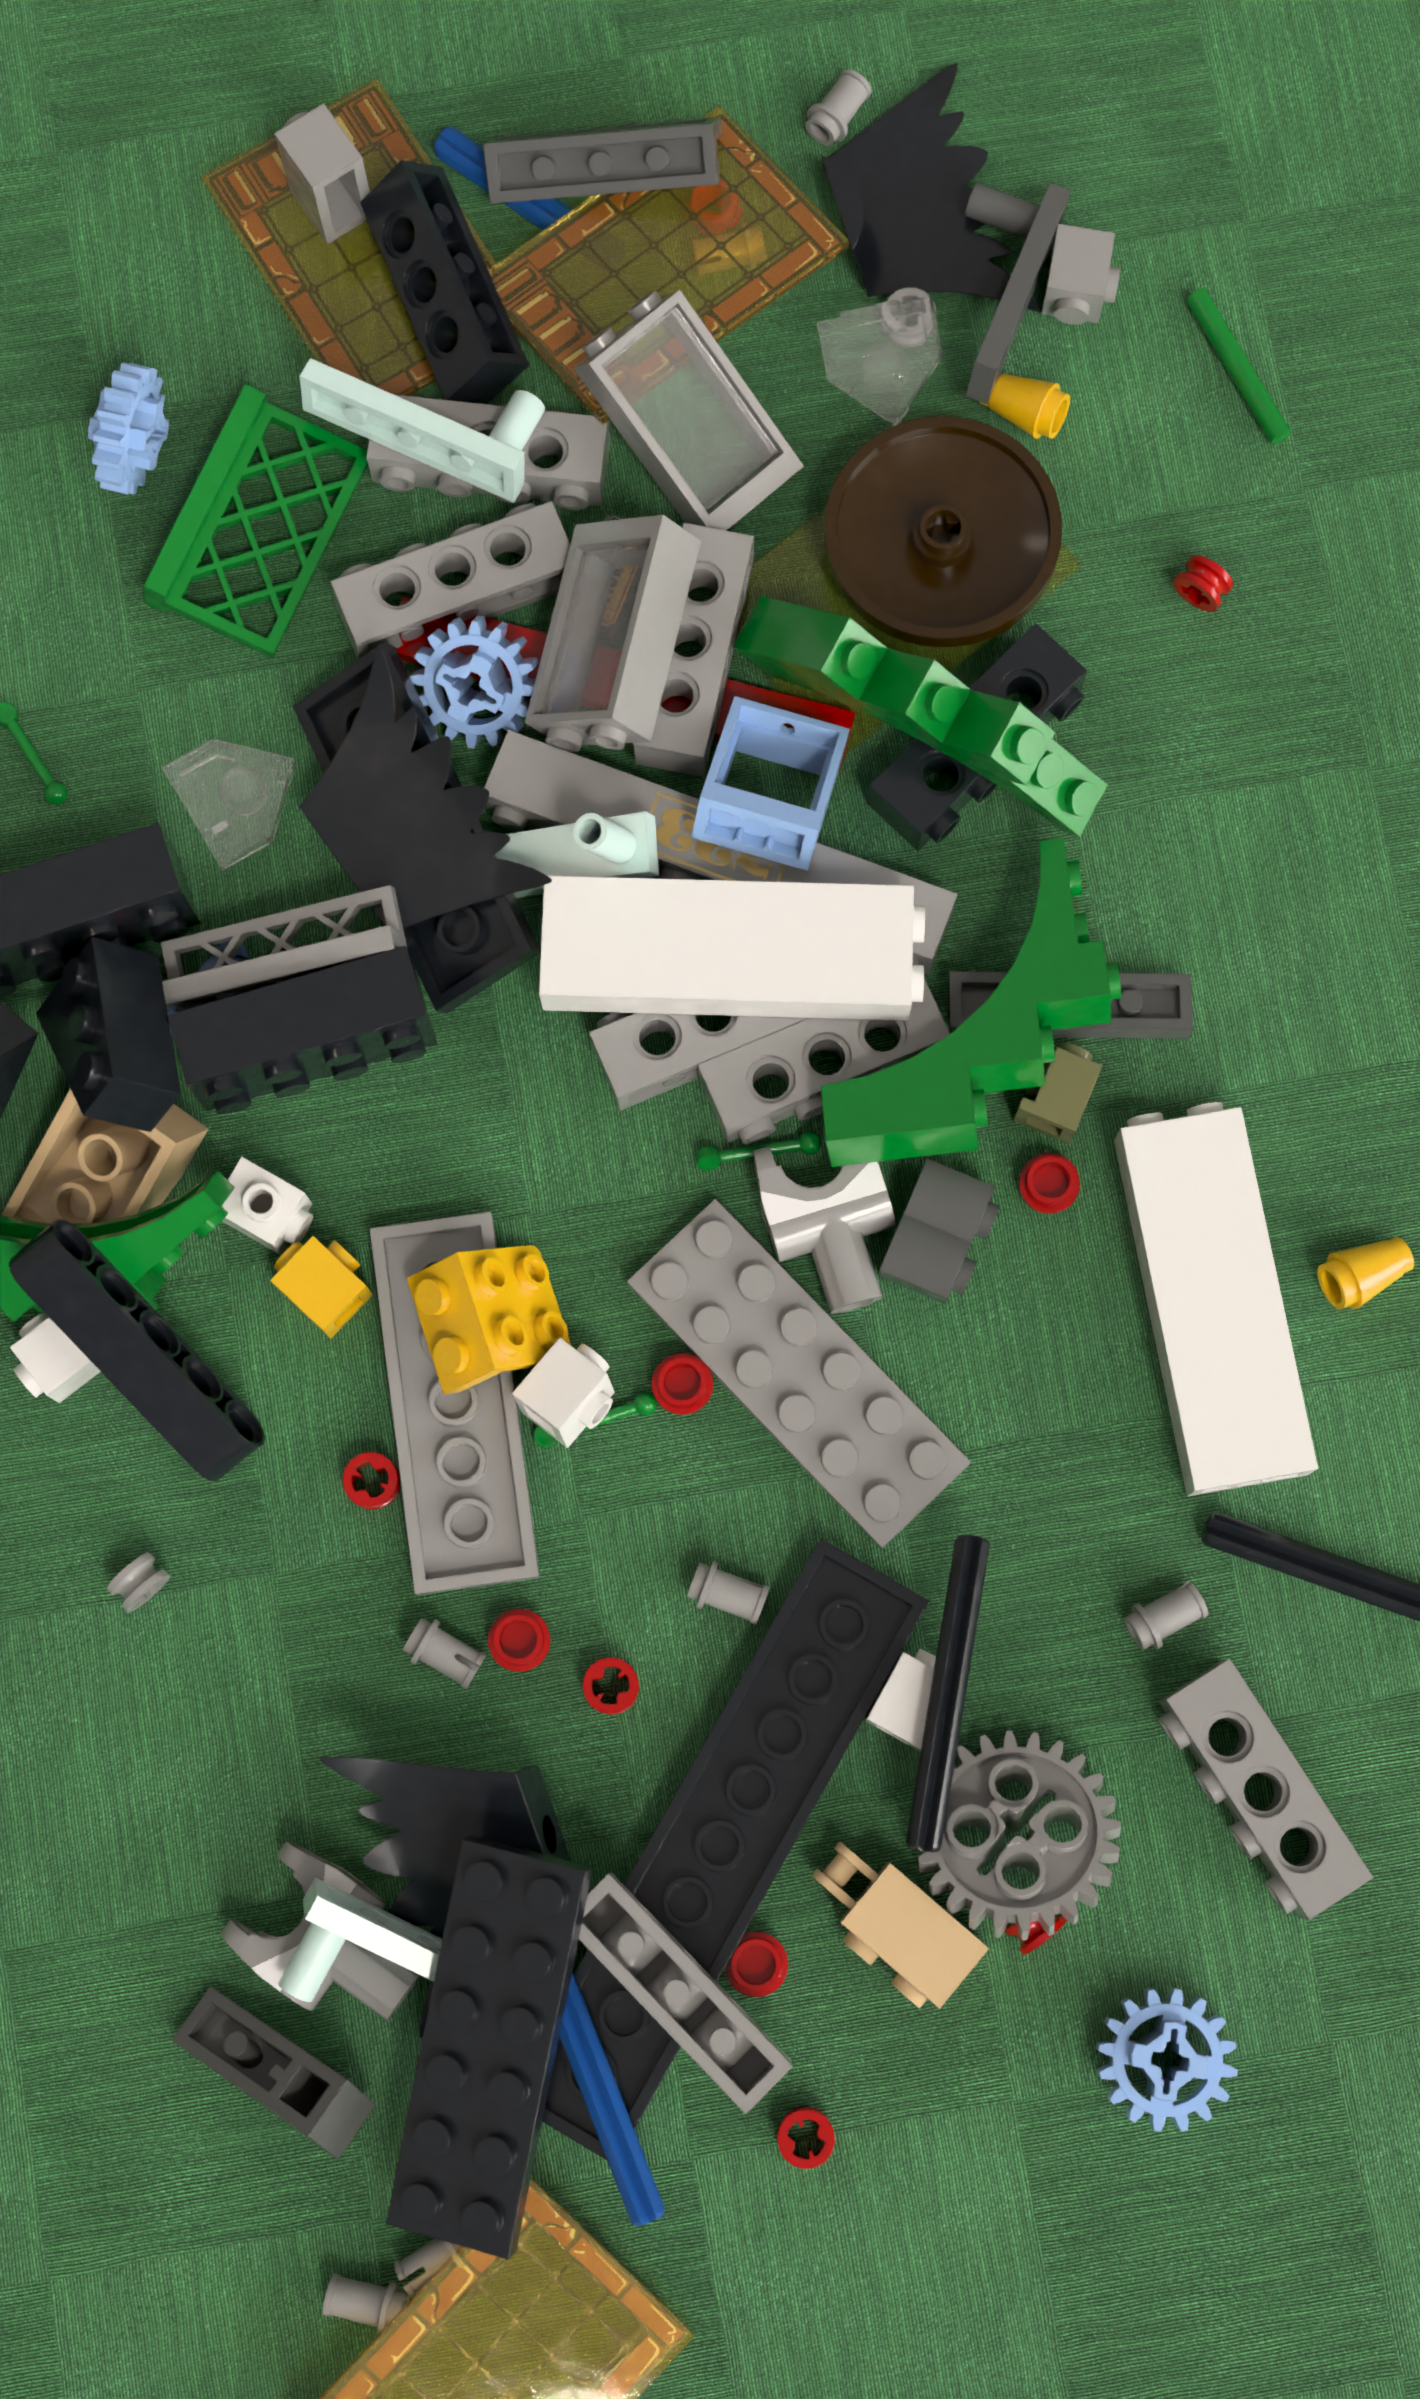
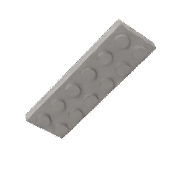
M716 1199L627 1281V1285L696 1357L700 1358L709 1367L711 1373L881 1550L971 1464L965 1455Z
M484 1212L370 1228L414 1592L418 1596L540 1578L518 1405L512 1395L515 1391L513 1370L501 1372L462 1392L443 1394L406 1279L456 1252L497 1248L492 1213Z

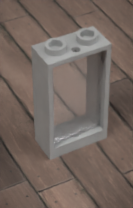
M653 290L627 310L632 320L615 333L611 326H609L589 340L582 347L587 357L573 367V369L684 522L727 531L803 468L804 465L682 292L677 290L660 297L658 292Z
M665 515L575 525L525 719V724L546 736L545 741L547 744L565 751L577 752L580 751L581 745H598L607 749L620 750L624 748L625 743L651 742L701 540Z

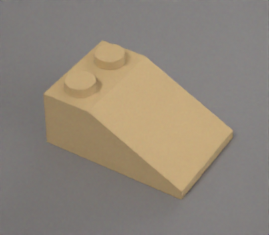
M70 1088L1 1216L51 1224L57 1219L66 1220L70 1223H97L140 1214L163 1203L181 1179L205 1137L208 1128L175 1104L170 1107L151 1132L83 1116Z

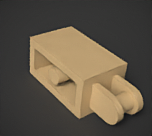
M839 1841L834 1847L838 1852L835 1858L823 1872L817 1868L811 1876L849 1908L839 1920L849 1930L842 1941L870 1966L879 1956L897 1971L898 1974L891 1981V1984L918 2008H921L926 2000L929 1999L940 2009L989 1948L891 1863L887 1862L877 1874ZM859 1870L871 1882L854 1901L842 1888L855 1872Z

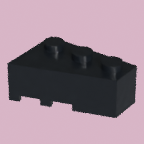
M91 937L77 958H71L67 962L62 978L38 1009L36 1016L83 1116L151 1132L181 1095L158 955Z

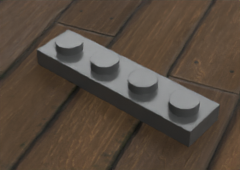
M949 971L948 1031L950 1034L989 999L1008 972ZM1119 973L1122 999L1111 1000V1023L1052 1030L1053 1037L1190 1039L1193 1031L1191 974Z

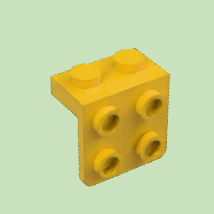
M533 1245L456 1252L406 1278L443 1394L462 1392L504 1371L535 1367L559 1338L571 1345L568 1337V1328L562 1318L549 1279L547 1265L543 1261L540 1251Z

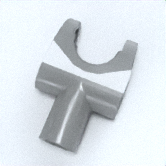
M769 1146L754 1150L753 1158L761 1211L778 1262L812 1253L831 1314L859 1309L882 1299L883 1295L864 1236L896 1227V1222L878 1163L871 1162L842 1166L840 1173L833 1181L822 1187L807 1188L797 1185L789 1179L781 1165L776 1166Z
M286 1841L276 1854L283 1863L295 1871L293 1876L302 1885L304 1894L307 1893L316 1877L382 1910L388 1905L381 1896L345 1869L295 1843ZM305 1915L300 1924L290 1934L285 1936H271L261 1930L257 1934L233 1918H230L220 1934L226 1943L259 1977L309 2011L314 2010L334 1982L384 2020L388 2021L420 1977L419 1974L346 1939L313 2001L305 2002L286 1993L278 1985L281 1976L311 1923L305 1919Z

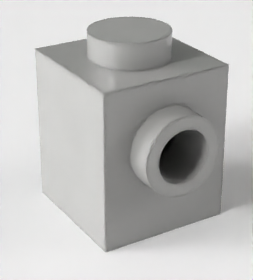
M1058 224L1042 309L1043 315L1054 316L1063 323L1073 325L1085 322H1099L1103 302L1114 303L1121 268L1110 266L1115 233Z

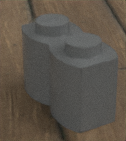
M927 1158L880 1267L878 1276L943 1304H946L951 1291L963 1295L977 1261L966 1257L974 1236L987 1239L1001 1207L990 1202L995 1187Z

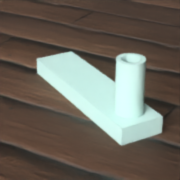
M310 358L301 372L299 378L304 411L514 503L524 486L525 452L522 450L545 412V406L542 401L532 393L524 390L515 391L492 432L487 436Z
M646 811L607 818L595 813H587L582 815L575 823L505 834L510 837V841L495 854L497 859L508 860L534 868L547 876L617 878L659 876L655 816ZM544 885L538 888L515 892L514 895L516 898L544 894Z
M316 1877L314 1878L303 1898L305 1919L311 1923L278 1982V1985L286 1993L299 2000L312 2002L346 1939L434 1982L442 1944L441 1938Z

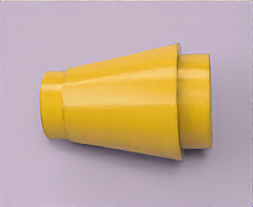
M1000 374L988 404L980 401L979 403L989 407L991 411L1035 439H1039L1042 435L1053 439L1060 431L1070 406V395L1060 391L1058 383Z
M1394 1237L1390 1240L1330 1253L1327 1257V1262L1318 1267V1281L1325 1297L1335 1308L1341 1310L1349 1306L1352 1309H1358L1402 1277L1404 1273L1414 1268V1258L1406 1242L1400 1237Z

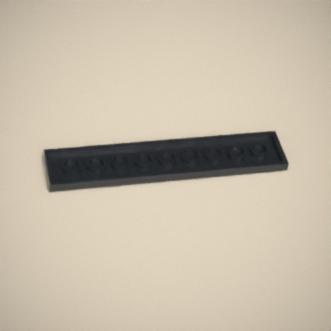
M821 1538L624 1884L716 1982L929 1603V1600ZM588 1949L574 1976L635 2130L681 2046ZM559 2037L542 2122L607 2160Z

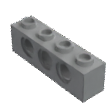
M396 395L487 436L492 432L506 407ZM545 411L522 450L525 452L524 486L517 499L513 503L497 495L496 497L504 502L513 504L527 503L530 499L553 501L557 506L569 510H582L588 505L602 507L611 443L608 417L598 419L592 415ZM369 439L367 462L373 482L380 483L387 489L405 492L413 490L414 487L438 489L447 496L457 498L469 497L472 493L495 495ZM544 455H553L560 459L558 464L550 468H540L533 464L537 458Z
M552 501L539 506L524 504L509 511L501 520L484 526L477 523L465 525L454 531L450 538L429 546L423 543L413 544L399 551L395 558L374 566L363 563L348 568L340 575V578L331 581L334 603L358 660L382 642L395 648L401 647L403 644L399 633L404 641L416 639L424 633L422 624L455 613L457 618L460 617L462 621L471 619L476 615L490 619L558 594L570 543ZM504 552H514L522 557L520 562L510 566L501 565L494 559ZM449 572H460L468 577L465 582L456 586L446 585L439 580L444 574ZM399 591L413 596L407 604L402 606H393L384 601L388 595Z
M684 523L683 529L701 540L688 593L694 588L706 587L713 590L716 594L713 598L704 602H696L687 597L674 649L686 641L696 642L704 649L693 657H683L673 651L651 742L633 743L637 765L705 778L733 656V645L736 642L753 567L754 536ZM672 696L685 697L692 703L686 710L679 713L666 711L661 706L666 699Z
M924 978L923 1002H912L909 1021L808 1018L699 1064L698 1078L726 1142L729 1143L741 1138L743 1144H749L769 1136L776 1131L774 1123L795 1114L799 1121L822 1114L823 1106L820 1085L868 1076L916 1056L950 1033ZM885 1028L896 1036L898 1044L889 1051L880 1052L872 1049L867 1044L865 1036L873 1029ZM829 1051L835 1053L841 1059L843 1066L835 1074L822 1075L813 1070L809 1060L818 1052ZM773 1074L781 1077L786 1082L788 1088L780 1097L768 1099L760 1096L755 1091L753 1085L761 1076Z
M614 1012L599 1020L597 1023L598 1029L589 1032L593 1051L616 1104L621 1111L697 1079L698 1065L808 1018L729 1016L730 1022L724 1029L710 1032L698 1025L697 1018L699 1015ZM653 1032L667 1033L675 1041L672 1049L662 1055L647 1053L641 1047V1043L647 1035Z
M1230 1659L1220 1661L1158 1701L1166 1713L1159 1718L1163 1730L1179 1751L1186 1746L1191 1751L1201 1767L1194 1772L1197 1782L1214 1805L1223 1801L1236 1821V1823L1229 1827L1232 1836L1250 1860L1257 1855L1272 1876L1264 1882L1265 1886L1284 1914L1287 1915L1294 1910L1298 1918L1310 1920L1373 1879L1364 1862ZM1219 1719L1230 1722L1238 1732V1745L1234 1752L1228 1756L1216 1753L1208 1739L1211 1726ZM1256 1773L1267 1777L1274 1789L1272 1802L1261 1811L1252 1808L1244 1796V1787L1247 1780ZM1292 1828L1301 1830L1309 1842L1307 1857L1297 1865L1288 1863L1280 1851L1282 1836Z
M612 1872L587 1895L579 1940L731 2100L747 2114L793 2067L792 2060Z

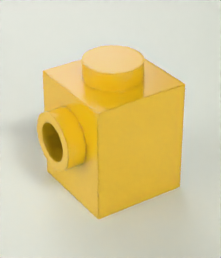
M314 1236L304 1245L299 1241L291 1245L276 1261L274 1269L278 1272L270 1280L288 1300L330 1339L373 1296L368 1287L353 1274L361 1265L335 1240L326 1248Z

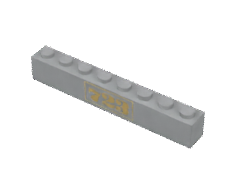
M511 730L507 731L484 787L489 791V798L485 807L486 813L492 814L491 820L496 824L515 832H523L525 827L535 830L575 823L582 815L587 813H595L604 818L644 811L654 815L659 867L657 879L914 886V906H925L924 943L913 942L912 965H924V974L927 975L930 974L953 914L958 895L957 893L820 843H816L809 869L806 871L691 838L699 799Z

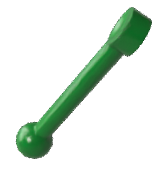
M1 702L0 726L8 728L43 783L46 801L57 806L63 804L68 796L67 788L63 784L55 782L19 725V713L15 706L10 702Z
M807 1131L799 1139L719 1151L716 1147L706 1146L700 1148L695 1156L698 1168L710 1171L719 1167L722 1162L753 1158L754 1150L768 1146L773 1155L801 1151L806 1155H813L820 1150L822 1141L818 1134Z
M641 1392L635 1397L633 1402L610 1409L597 1426L636 1413L642 1416H649L655 1412L658 1403L652 1393ZM540 1426L535 1429L534 1440L539 1447L551 1449L558 1443L554 1437Z

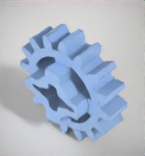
M123 362L121 363L120 371L114 370L112 373V387H105L101 391L99 405L94 417L90 418L88 439H91L95 445L92 464L98 465L94 478L96 481L101 482V489L126 495H135L138 485L144 486L146 470H153L157 466V457L163 441L167 440L169 419H165L163 414L165 395L159 394L163 380L157 377V369Z
M478 615L471 622L468 630L459 617L448 624V635L439 628L428 637L432 648L422 647L414 657L425 668L416 670L410 676L413 684L424 686V692L419 697L423 706H430L433 711L429 716L433 726L443 722L447 726L445 736H448L451 741L459 732L466 734L468 748H475L484 734L493 747L503 740L504 730L506 732L511 730L516 733L521 730L524 725L519 716L526 717L530 699L526 696L532 695L536 680L528 678V673L539 664L536 657L523 659L519 653L527 642L523 636L510 642L505 638L507 623L502 621L493 631L486 630L485 617ZM460 646H479L476 653L467 656L458 651L454 654L449 652ZM502 661L507 666L511 679L507 677ZM472 672L477 673L481 677L479 687L482 690L480 692L475 691L471 687L473 678L470 674ZM441 686L445 688L449 701L445 697ZM484 709L496 713L498 710L502 712L490 718H473L475 712Z
M1171 1987L1166 2002H1161L1155 1989L1147 1988L1144 1989L1145 2005L1138 2007L1128 1998H1124L1121 2001L1122 2008L1127 2015L1122 2022L1110 2017L1105 2018L1103 2023L1114 2033L1112 2042H1096L1095 2049L1110 2056V2063L1096 2070L1097 2076L1100 2079L1115 2080L1116 2085L1109 2091L1107 2098L1113 2104L1128 2099L1130 2103L1125 2117L1135 2123L1145 2112H1148L1150 2128L1154 2131H1162L1166 2117H1172L1174 2124L1181 2132L1187 2131L1189 2113L1194 2111L1202 2119L1209 2121L1212 2115L1206 2102L1211 2097L1227 2102L1230 2096L1219 2086L1221 2077L1237 2076V2069L1223 2063V2055L1237 2048L1236 2043L1230 2039H1218L1216 2033L1222 2029L1226 2021L1220 2015L1211 2016L1205 2020L1202 2015L1207 2001L1197 1996L1187 2007H1184L1182 1990ZM1159 2016V2018H1156L1155 2029L1139 2041L1129 2039L1133 2031L1141 2023L1152 2017ZM1185 2020L1190 2022L1199 2031L1205 2042L1207 2054L1194 2051L1186 2040L1187 2026H1185ZM1170 2042L1171 2050L1181 2055V2061L1179 2066H1168L1166 2076H1162L1161 2068L1151 2063V2057L1153 2052H1164L1166 2043ZM1124 2064L1138 2067L1147 2079L1145 2090L1147 2092V2099L1142 2097L1131 2085ZM1193 2078L1203 2079L1199 2087L1191 2095L1176 2101L1177 2091L1180 2087Z

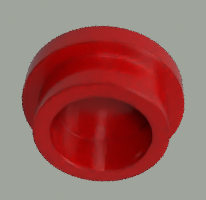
M1054 1153L1040 1154L1029 1160L1019 1177V1191L1022 1199L1031 1209L1042 1214H1057L1068 1209L1076 1200L1080 1190V1177L1075 1166L1067 1158Z
M678 1353L665 1358L657 1366L652 1377V1390L656 1401L666 1411L676 1415H690L701 1410L708 1403L713 1392V1377L709 1367L700 1358L692 1354Z
M513 1609L500 1615L492 1624L488 1635V1647L493 1659L503 1668L513 1672H525L536 1668L546 1658L551 1644L550 1632L544 1620L536 1613L526 1609Z
M749 1932L743 1934L725 1967L726 1976L731 1985L738 1992L746 1996H767L776 1991L786 1978L788 1972L786 1951L775 1937L767 1933Z

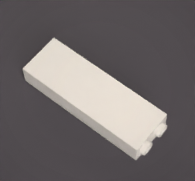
M548 876L552 879V882L544 885L539 996L543 1010L909 1021L912 1002H923L924 965H912L913 942L924 943L925 906H914V886Z
M1221 1102L1191 1107L1186 1110L1187 1117L1165 1121L1162 1113H1149L1127 1120L1128 1127L1121 1128L1114 1140L1187 1497L1307 1476L1318 1469L1242 1108L1224 1110Z

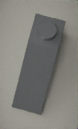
M211 1986L172 2039L178 2046L336 2159L340 2158L376 2106L372 2100L346 2078Z

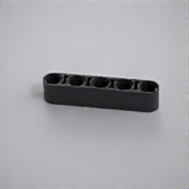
M57 1219L10 1258V1272L22 1290L202 1477L210 1481L219 1480L264 1444V1430L254 1414L76 1226L66 1220Z

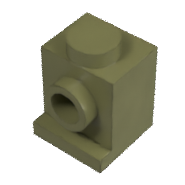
M1060 1042L1055 1051V1062L1050 1064L1044 1063L1045 1086L1026 1089L1025 1094L1036 1099L1031 1101L1023 1097L1013 1121L1069 1144L1103 1065L1091 1061L1093 1056L1087 1050L1071 1043Z

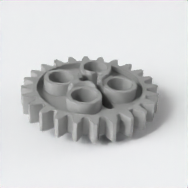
M1006 1731L1003 1748L995 1749L986 1735L980 1737V1754L974 1756L962 1745L957 1747L959 1767L957 1769L954 1768L942 1846L938 1852H925L918 1857V1869L920 1872L927 1873L938 1871L929 1882V1892L933 1896L950 1890L951 1894L947 1901V1912L952 1915L965 1906L970 1908L969 1928L973 1930L981 1924L985 1917L993 1919L995 1938L1002 1936L1008 1922L1016 1923L1022 1940L1028 1939L1030 1922L1039 1921L1048 1936L1054 1935L1055 1915L1060 1913L1068 1922L1074 1925L1078 1923L1079 1916L1075 1903L1077 1900L1092 1908L1098 1905L1099 1895L1091 1883L1110 1887L1113 1873L1102 1863H1116L1119 1860L1120 1847L1107 1840L1120 1836L1121 1822L1104 1817L1115 1810L1116 1800L1114 1796L1096 1797L1103 1787V1775L1098 1773L1083 1778L1082 1774L1085 1768L1086 1757L1081 1754L1066 1763L1062 1760L1064 1742L1060 1740L1047 1753L1040 1750L1038 1733H1032L1026 1747H1017L1013 1732ZM1017 1781L1024 1784L1030 1793L1022 1800L1011 1801L1001 1797L996 1790L1004 1782ZM1046 1794H1053L1056 1799L1045 1805L1030 1819L1028 1840L1026 1841L1021 1836L1014 1837L1000 1854L995 1867L987 1875H980L977 1872L978 1868L986 1865L1003 1850L1006 1828L1014 1833L1020 1831L1027 1823V1820L1033 1815L1037 1808V1803ZM1061 1821L1073 1825L1079 1834L1072 1841L1063 1843L1051 1839L1045 1832V1829L1052 1823ZM975 1826L984 1830L989 1837L980 1846L968 1847L959 1843L955 1835L964 1827ZM1022 1867L1032 1871L1038 1880L1029 1888L1016 1889L1008 1885L1003 1876L1012 1868Z

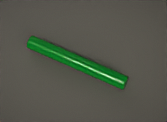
M1206 288L1194 291L1187 297V305L1270 443L1273 445L1283 441L1291 434L1289 426Z

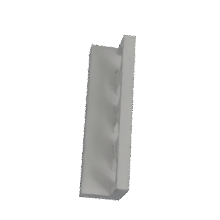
M388 885L161 942L168 980L162 981L166 1009L180 1012L403 946L407 947L395 888ZM382 904L386 926L354 934L348 931L362 908ZM344 913L338 924L327 918ZM320 920L334 929L326 941L298 948L290 945L303 923ZM286 928L280 938L270 932ZM262 934L276 943L270 955L237 962L233 959L245 939L249 936ZM229 942L223 952L213 946ZM204 948L219 958L213 969L184 976L181 953Z

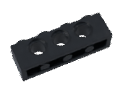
M401 160L360 202L361 207L371 227V234L377 242L390 271L393 285L399 292L413 324L415 336L420 341L435 375V382L445 400L488 404L529 366V362L443 167Z
M1035 623L969 689L1005 699L1014 693L1028 694L1037 704L1034 708L1029 709V711L1047 725L1054 717L1059 722H1063L1081 704L1085 697L1081 690L1087 670ZM916 739L869 785L867 804L910 845L919 851L930 839L937 844L944 840L961 820V816L957 813L972 798L978 803L982 802L998 785L953 758ZM932 773H944L952 778L955 786L947 791H935L925 783L924 779Z

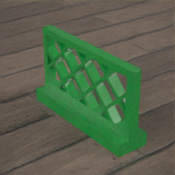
M244 384L143 586L145 604L165 614L169 609L273 659L368 467V450L267 402L266 393ZM271 423L294 433L300 451L269 460L263 439ZM306 439L317 444V446L309 448ZM258 452L262 463L250 466ZM335 453L354 462L346 479L323 486L313 459ZM305 462L315 489L284 498L274 471ZM266 474L276 501L244 510L238 494L242 481ZM339 493L331 509L327 497ZM319 499L326 518L322 529L298 536L288 509ZM233 501L237 513L225 516ZM280 512L290 539L259 548L249 521ZM241 524L251 551L219 561L212 542L217 531ZM314 543L306 558L302 547ZM294 550L302 569L298 578L273 587L263 559ZM208 552L212 564L200 567ZM255 562L265 589L234 599L224 571ZM216 574L226 602L204 609L185 600L184 597L193 581ZM289 594L283 608L281 609L277 597ZM269 600L277 620L268 638H264L244 628L238 609ZM230 612L233 622L221 617L220 615Z

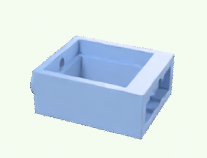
M734 696L700 795L691 838L808 871L838 775L850 729ZM783 724H791L794 728H788ZM736 751L820 775L810 809L725 785Z

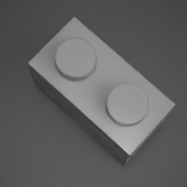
M324 103L310 112H301L291 117L281 130L274 133L290 193L328 245L367 220L360 204L370 193L363 159Z

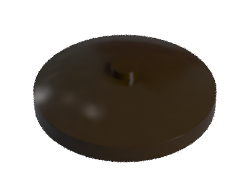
M932 416L906 421L886 429L863 444L843 466L835 480L826 507L824 527L825 551L830 572L838 589L850 606L864 620L878 630L899 640L928 647H958L978 643L1004 632L1024 618L1034 608L1050 584L1056 568L1062 539V516L1055 489L1046 471L1032 453L1010 435L993 426L967 418L952 416Z

